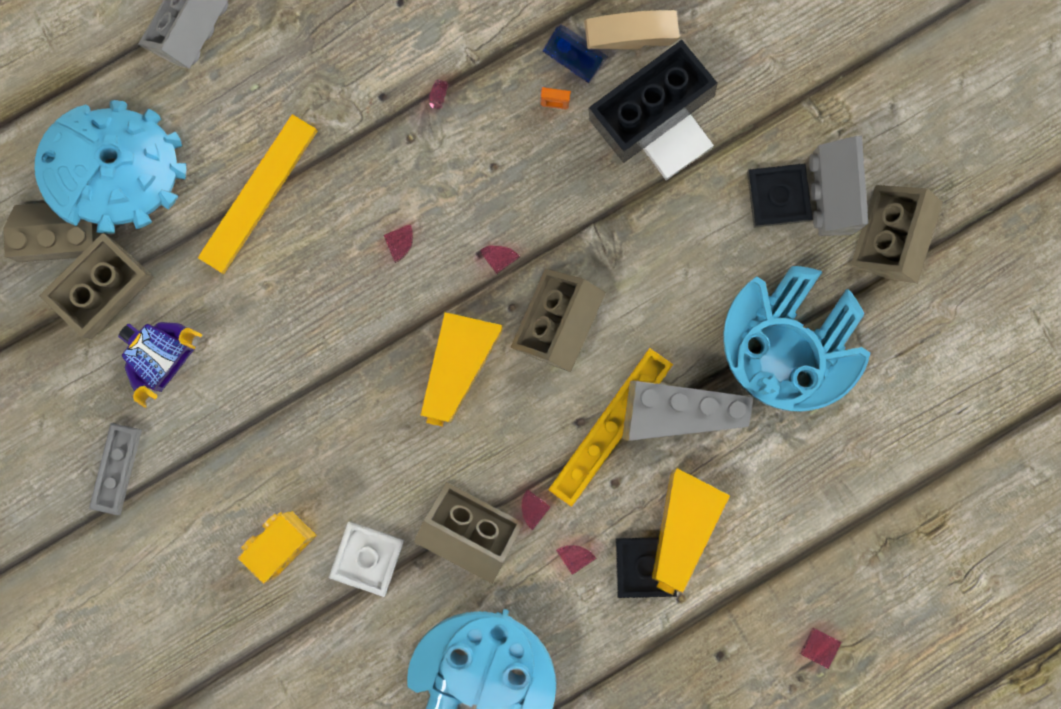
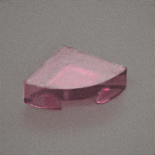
M440 79L435 81L428 98L432 108L439 110L442 108L449 87L447 81Z
M410 224L384 235L395 263L402 260L411 249L413 230Z
M492 245L479 250L496 275L520 258L514 250L504 246Z
M529 489L526 490L521 504L522 515L526 524L533 530L550 509L547 503Z
M565 545L556 549V552L572 575L597 559L591 551L578 545Z

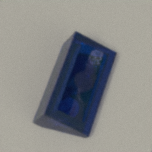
M564 25L556 27L543 49L544 53L587 83H590L608 57L598 49H587V41Z

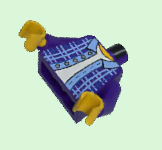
M159 322L155 326L146 324L140 331L131 324H127L122 328L118 337L129 345L123 352L122 358L126 362L124 368L134 391L133 400L147 408L145 404L146 399L149 396L154 400L157 398V394L151 391L150 388L159 392L164 390L195 350L196 346H193L192 341L196 336L202 337L201 333L187 328L180 323Z

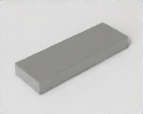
M110 423L89 509L121 515L142 429Z

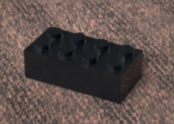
M681 39L588 107L589 121L621 161L625 163L715 97L718 82Z

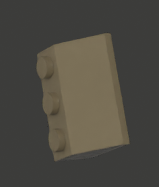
M876 185L867 211L868 224L861 230L850 266L890 280L918 284L943 201L926 188Z
M47 203L14 205L3 228L4 253L6 258L19 263L78 258L102 233H97L98 224L81 219L78 225L74 226L66 222Z
M102 233L39 297L82 338L93 339L154 276L132 255L105 233Z
M545 269L511 348L546 364L571 372L606 292L583 278Z
M446 482L426 515L414 543L493 584L524 523Z

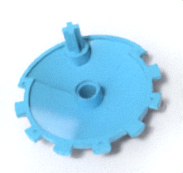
M111 100L110 108L91 111L88 105H82L58 118L43 135L35 156L34 169L37 185L48 206L60 218L74 226H77L82 219L98 224L97 233L105 234L115 233V225L133 222L136 229L149 225L152 221L148 215L160 205L169 210L178 198V195L171 193L176 178H186L187 166L186 163H177L174 149L182 147L178 134L173 132L167 135L157 124L161 117L156 112L147 109L142 115L126 110L127 103L124 101ZM108 159H116L112 163H104Z

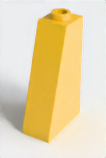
M447 312L444 313L420 416L427 417L426 423L443 427L444 421L452 422L501 336L502 325Z
M678 468L672 470L669 478L652 576L654 580L659 582L657 587L673 595L674 591L684 592L730 495Z

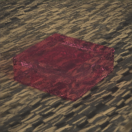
M812 627L800 654L829 669L842 642Z

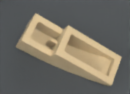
M677 10L627 12L589 18L584 21L587 49L640 50L643 46H670L680 38Z

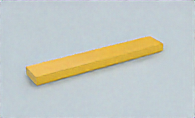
M293 114L290 116L197 257L198 259L225 274L318 132L316 128Z
M651 348L647 350L548 489L551 493L572 507L623 436L630 381L660 384L673 366L671 362Z

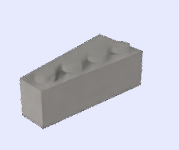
M630 381L622 439L630 441L749 427L753 397Z

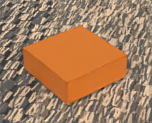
M542 87L540 105L567 110L569 109L571 91Z

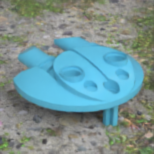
M791 266L771 296H768L766 282L759 277H755L741 289L728 310L724 323L723 344L729 367L737 381L749 394L771 407L786 411L802 412L828 406L845 396L857 384L868 364L870 352L863 347L845 350V343L864 316L860 304L849 289L845 290L820 329H816L813 332L808 327L804 328L802 323L794 320L797 316L795 312L822 274L820 270L802 266ZM750 339H755L760 343L761 350L759 354H754L749 350L748 342ZM800 372L806 373L809 377L807 387H802L798 384L797 376Z
M503 609L502 614L499 612H466L439 622L423 636L410 660L407 687L416 693L429 690L430 697L426 709H457L461 703L470 707L474 704L477 706L476 709H552L556 695V674L553 662L539 638L527 627L512 619L513 617L508 616L509 611L507 609ZM455 649H462L467 655H459L455 652ZM520 669L524 674L516 675L511 670Z

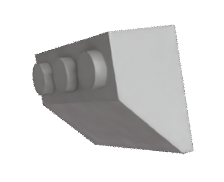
M163 0L138 45L177 66L190 69L191 65L198 61L201 54L200 49L204 42L212 36L214 24L218 17L227 10L228 0Z
M853 136L819 145L809 158L810 171L814 172L815 183H812L811 186L812 199L816 200L817 211H814L813 214L814 228H818L819 236L853 235L868 224L862 136Z

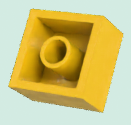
M293 511L280 512L278 515L274 513L262 525L265 530L256 537L254 535L250 537L241 547L244 552L238 559L263 584L277 578L317 536Z

